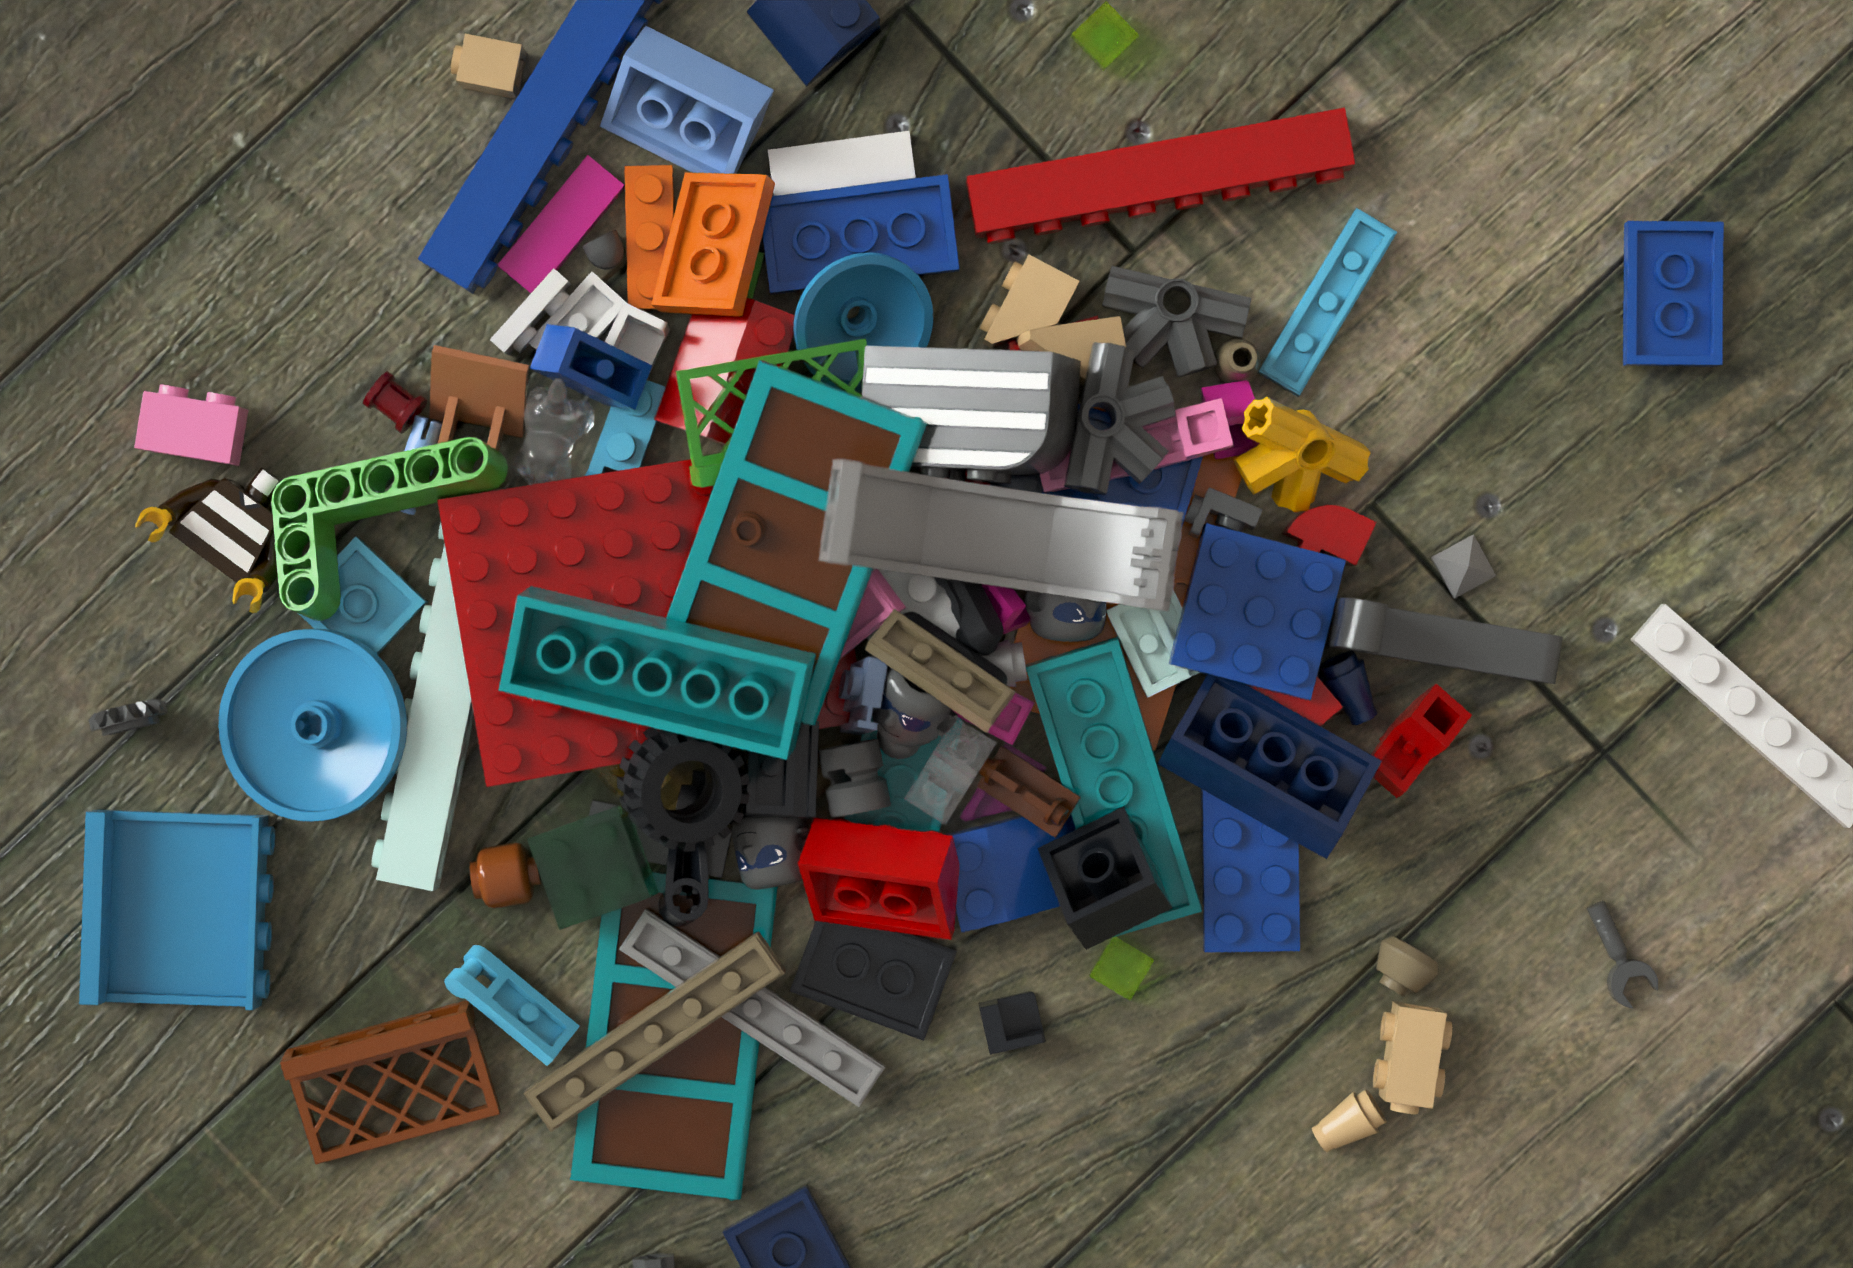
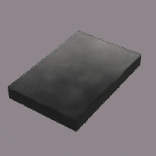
M816 921L790 992L924 1041L957 950L918 935Z

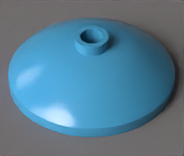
M881 253L852 254L840 258L822 269L810 281L797 304L793 323L796 349L800 350L858 339H866L867 346L926 348L933 328V306L924 282L902 261ZM856 306L860 307L859 313L856 317L851 319L847 318V314L851 308ZM855 351L839 353L828 368L830 373L847 385L858 371ZM828 355L811 359L821 365ZM803 361L809 371L815 375L817 371ZM823 376L820 381L824 384L842 390ZM860 382L855 388V391L858 393H862Z

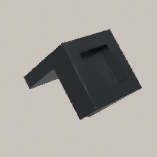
M1028 991L978 1003L990 1055L1046 1042L1034 992Z

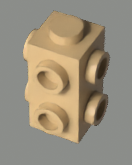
M1392 1001L1391 1012L1383 1013L1380 1040L1386 1041L1384 1060H1376L1373 1087L1379 1088V1096L1385 1102H1390V1110L1406 1114H1418L1419 1107L1433 1109L1434 1097L1441 1098L1445 1084V1069L1439 1068L1442 1049H1449L1452 1038V1022L1446 1021L1447 1013L1442 1009Z

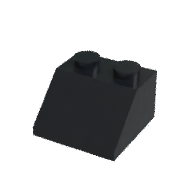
M1124 806L1037 848L1067 925L1086 950L1173 908L1159 874Z

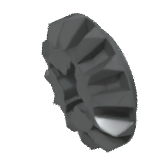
M150 699L94 713L88 721L91 732L101 730L102 736H108L160 723L159 716L167 714L168 711L165 701Z

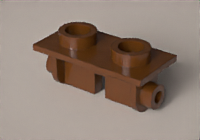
M1004 746L999 748L993 760L987 758L978 772L982 776L977 784L978 788L1055 838L1081 799L1079 795Z

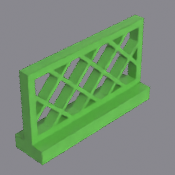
M866 339L676 371L692 466H689L692 485L701 488L715 485L734 429L714 414L729 392L745 402L746 395L734 387L745 369H757L760 360L771 364L781 363L779 367L785 369L789 367L792 361L802 360L817 371L812 379L820 381L824 376L843 391L862 398V395L856 392L855 388L859 382L861 383V390L863 386ZM855 351L858 371L847 385L830 373L828 368L839 353ZM828 355L821 365L811 359ZM734 372L728 382L717 375ZM708 376L723 387L708 410L693 400L690 379ZM695 409L704 415L698 425ZM711 420L728 432L731 437L720 452L702 455L699 436Z

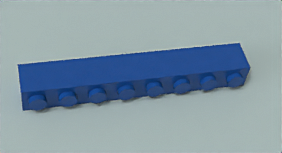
M577 0L424 247L418 257L419 261L472 294L478 286L484 289L489 284L498 268V264L494 262V259L503 245L510 248L517 239L523 227V223L518 220L528 204L535 207L543 197L548 187V183L544 181V178L553 164L559 167L565 161L573 146V142L569 140L578 123L585 126L591 119L598 106V101L594 99L603 82L609 86L616 78L622 62L619 56L628 42L632 44L643 28L647 26L648 20L644 16L653 1L660 4L663 0Z

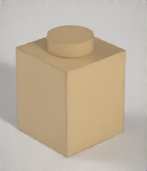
M465 33L463 46L456 45L454 48L451 73L457 75L456 82L462 89L516 99L520 93L527 52L522 44Z

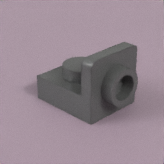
M1209 487L1204 498L1195 494L1184 521L1193 524L1189 535L1195 538L1199 537L1209 513L1217 516L1215 524L1220 527L1242 532L1244 528L1253 531L1263 509Z

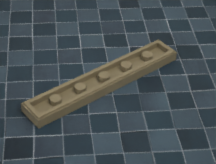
M758 931L534 1083L523 1094L550 1132H552L785 974L786 969Z

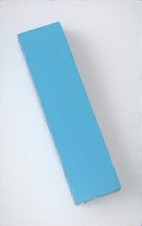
M1358 208L1353 211L1261 365L1260 375L1295 396H1300L1397 234L1395 230Z

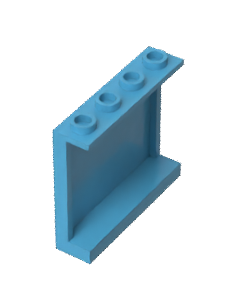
M93 810L86 812L79 1005H100L105 1002L240 1006L245 1007V1010H254L262 1005V998L267 999L270 992V971L263 970L264 951L270 950L272 942L271 922H265V903H271L274 890L273 875L266 874L267 855H273L275 848V829L273 826H268V815Z

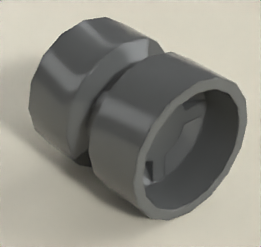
M879 739L853 742L818 750L822 775L824 778L831 780L832 784L826 790L830 817L857 814L891 806L887 781L885 778L878 776L877 772L883 766Z

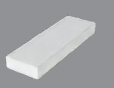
M909 131L768 150L771 179L775 182L774 196L916 178Z

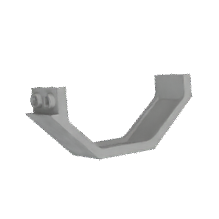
M839 459L833 460L819 561L1169 611L1174 589V573L1178 547L1182 535L1183 513L1164 508L1093 501L944 479Z

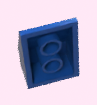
M1021 815L944 834L953 836L960 864L956 912L961 933L1011 921L1060 906L1037 848L1076 830L1072 815L1069 816L1056 838Z

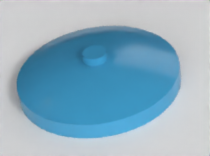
M302 629L281 633L269 638L251 650L241 660L225 687L220 704L218 728L220 744L226 764L238 785L251 799L276 815L297 821L315 822L351 814L369 804L385 789L396 773L403 756L407 737V715L403 695L393 673L371 648L361 641L337 631Z

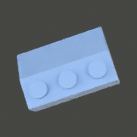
M645 26L623 56L600 127L692 173L737 174L761 126L774 89Z

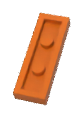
M673 165L625 166L628 304L642 311L657 310L651 303L675 214Z

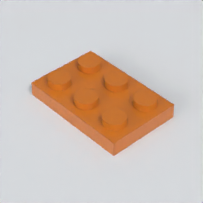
M685 172L651 303L654 308L664 313L723 316L743 315L775 187V182L770 177L761 174Z

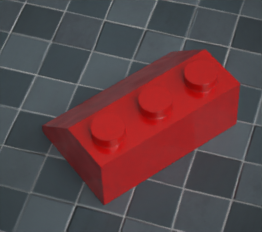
M750 298L746 299L742 316L691 314L654 420L686 432L676 371L788 352L794 335L793 323L795 315ZM756 368L745 369L734 385L736 389L746 396ZM734 372L717 375L728 382ZM708 376L690 379L693 400L708 410L723 387ZM729 392L714 415L735 429L744 402ZM695 409L698 425L704 415ZM710 420L699 437L725 446L731 435Z
M814 818L798 861V867L814 921L952 940L955 927L960 868L953 836L944 835L937 831L921 832L898 829L891 825L875 826L852 823L845 819L829 820Z

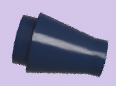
M1354 651L1338 654L1320 665L1323 674L1320 680L1343 706L1342 709L1352 725L1365 723L1378 714L1373 703L1364 660L1358 659Z

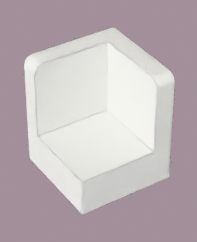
M623 302L605 342L652 365L653 368L668 337L670 328L666 321Z

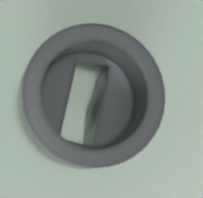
M617 230L599 236L582 246L589 261L595 267L603 270L616 267L624 255L623 242Z

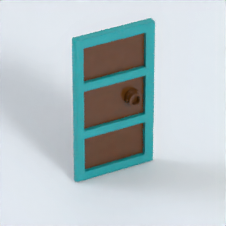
M760 360L666 618L815 653L816 657L802 716L803 724L815 725L873 568L819 561L833 460L862 462L865 465L909 472L927 423L918 416L906 415Z
M612 866L607 867L586 1048L675 988L674 985L619 950L646 908L662 918L659 913L658 903L661 894L665 890L666 873ZM708 878V905L705 912L687 926L674 927L720 957L758 931L771 947L778 887L755 890L747 887L744 882ZM681 892L673 899L674 906H680L679 911L681 913H685L693 906V900L686 899L687 894L685 892ZM720 1017L578 1114L570 1180L727 1198L730 1201L741 1199L760 1042Z

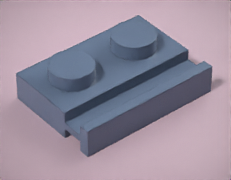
M867 657L854 662L850 666V671L844 670L839 685V698L845 699L843 711L850 712L849 722L841 725V733L862 735L877 731L878 723L871 722L872 711L881 708L887 665L878 658Z

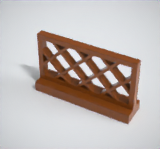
M469 1001L457 1002L286 1049L280 1065L285 1081H290L315 1164L500 1114L501 1108L474 1023L475 1013ZM466 1037L472 1055L464 1069L439 1056L446 1042ZM438 1045L434 1053L426 1049L427 1047ZM414 1052L429 1060L418 1081L393 1068L401 1054ZM392 1057L388 1065L380 1061ZM473 1063L475 1064L478 1076L469 1072ZM366 1064L383 1073L372 1094L347 1081L354 1067ZM434 1064L459 1076L448 1097L423 1084ZM346 1070L342 1078L333 1074ZM388 1076L413 1089L402 1109L377 1097ZM321 1077L337 1087L327 1105L324 1106L307 1096L303 1081ZM466 1080L483 1090L487 1104L469 1109L454 1101L453 1098L463 1081ZM342 1089L367 1102L356 1122L331 1109ZM418 1092L442 1104L436 1118L422 1121L407 1113ZM372 1105L396 1117L389 1131L377 1134L361 1125ZM448 1108L456 1112L444 1116ZM312 1110L320 1114L317 1123L315 1122ZM325 1118L351 1130L343 1144L324 1149L318 1130ZM401 1121L409 1124V1126L398 1128ZM355 1134H358V1135L364 1137V1138H361V1139H357V1140L352 1141V1139H353V1137L355 1136Z

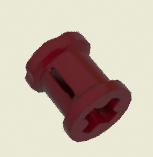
M386 371L368 391L363 404L370 409L376 408L396 424L395 430L402 434L413 425L415 415L422 413L427 404V399L422 395L418 397L412 395L394 381L395 376Z

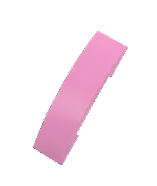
M1222 398L1176 409L1175 417L1142 427L1169 451L1154 469L1233 447ZM1071 450L1058 466L1040 474L1044 493L1070 489L1064 487ZM1113 461L1110 480L1130 476Z

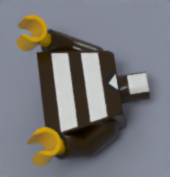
M262 467L246 488L228 478H224L221 481L209 479L179 491L158 506V508L148 507L140 513L135 527L138 528L142 523L148 521L155 523L158 529H155L148 538V541L155 543L163 537L167 525L172 526L169 530L171 535L236 582L233 590V604L237 603L240 596L251 595L254 598L251 601L249 612L256 613L262 605L263 593L267 592L278 578L273 513L269 504L272 502V493L281 480Z

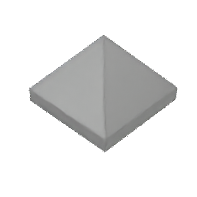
M1474 534L1431 557L1453 599L1496 576Z

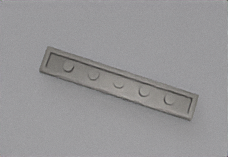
M647 908L619 948L620 951L675 987L720 958L719 955L673 925H670ZM764 987L722 1016V1018L858 1107H860L885 1069L883 1063L767 987Z

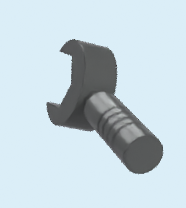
M1600 901L1589 906L1587 910L1609 957L1617 963L1608 974V991L1616 1002L1625 1007L1633 1008L1623 994L1629 977L1644 976L1651 987L1657 991L1658 978L1655 971L1648 964L1636 959H1627V948L1615 926L1614 920H1612L1613 918L1605 901Z

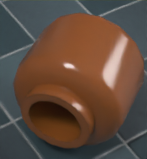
M517 842L482 848L478 853L477 861L470 862V879L475 899H483V902L493 909L529 903L534 894V885L542 884V872L538 856L529 857L526 847Z

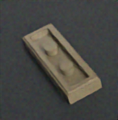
M895 609L875 632L865 648L870 654L986 733L1016 693L1010 687Z

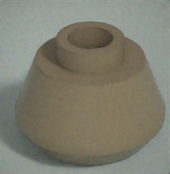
M1394 936L1381 941L1376 970L1383 973L1379 981L1381 984L1404 997L1408 989L1418 993L1438 977V962L1430 956Z

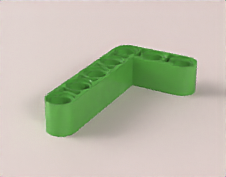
M465 437L290 476L281 480L272 493V513L281 602L286 608L314 621H324L336 613L341 597L334 525L437 503L438 499L494 490L504 482L507 476L508 464L506 458L501 452L475 437ZM484 456L481 467L476 472H473L475 462ZM439 466L437 476L429 482L431 471ZM394 476L392 487L385 492L387 481ZM350 486L348 496L341 501L344 490ZM306 496L304 506L298 511L300 501ZM310 541V548L308 552L302 557V550L304 546ZM314 587L312 599L306 603V596Z

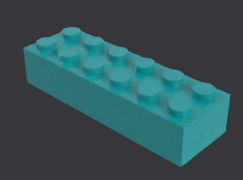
M530 586L517 596L499 691L787 760L796 748L816 654Z

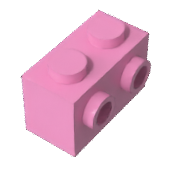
M161 384L159 393L143 392L134 448L228 465H240L249 410L235 406L236 397L207 392L206 401L188 398L189 389Z

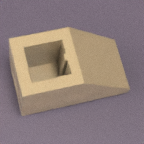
M1028 255L1023 265L1015 261L1002 287L1009 290L1008 295L1001 307L995 304L991 305L980 326L981 330L987 332L983 344L994 348L1006 344L1007 341L1016 339V337L1029 329L1058 325L1080 281L1031 255Z

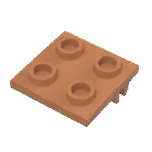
M434 345L431 355L429 418L443 421L438 443L453 440L458 421L490 427L487 444L497 451L500 449L504 434L523 438L525 432L529 365Z

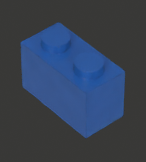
M547 324L529 369L606 406L635 410L652 365L575 327Z

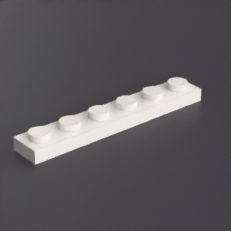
M1661 604L1630 640L1845 828H1850L1853 825V768L1666 604Z

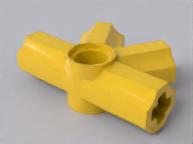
M1265 397L1262 400L1254 399L1244 411L1245 418L1242 430L1248 438L1260 444L1233 461L1253 495L1274 484L1271 498L1278 507H1285L1293 512L1309 510L1310 504L1315 501L1321 472L1346 484L1353 480L1359 482L1369 470L1368 459L1371 454L1369 449L1363 443L1320 423L1309 410L1295 411L1271 398Z

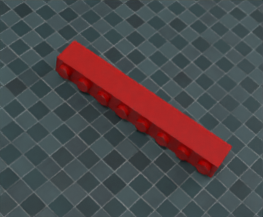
M1344 107L969 175L966 177V186L976 239L987 237L988 244H996L1016 239L1015 231L1033 228L1035 235H1046L1062 231V223L1081 220L1082 227L1096 226L1110 222L1109 214L1127 211L1128 218H1140L1156 214V206L1174 203L1176 210L1189 209L1203 205V197L1219 194L1222 196V201L1239 200L1251 196L1250 189L1268 186L1269 193L1283 192L1297 188V180L1313 177L1316 179V184L1337 182L1345 179L1344 172L1351 170L1355 165L1346 109Z

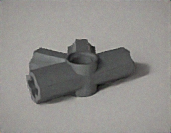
M1111 266L1102 307L1136 315L1123 328L1126 348L1135 351L1133 362L1143 369L1167 344L1177 377H1182L1217 366L1208 332L1242 339L1252 298L1193 285L1184 279H1167ZM1171 291H1181L1188 296L1190 307L1185 313L1180 315L1169 313L1163 305L1164 296Z
M1094 342L1092 344L1080 408L1076 417V428L1064 487L1087 494L1106 495L1113 461L1140 484L1169 452L1142 427L1176 416L1170 387L1165 382L1163 376L1128 387L1135 354L1134 350L1113 343ZM1099 407L1109 414L1110 427L1108 430H1098L1090 424L1088 419L1090 408Z

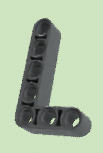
M1336 598L1325 646L1555 684L1563 637L1389 608L1388 604L1373 601Z

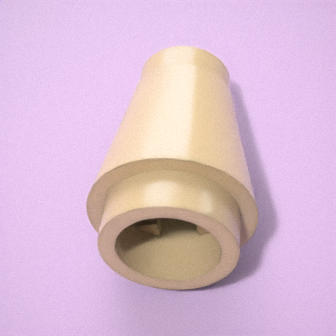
M1366 1089L1359 1094L1353 1091L1325 1116L1319 1124L1312 1127V1131L1323 1150L1327 1153L1334 1148L1336 1149L1379 1133L1378 1127L1387 1121L1379 1105Z

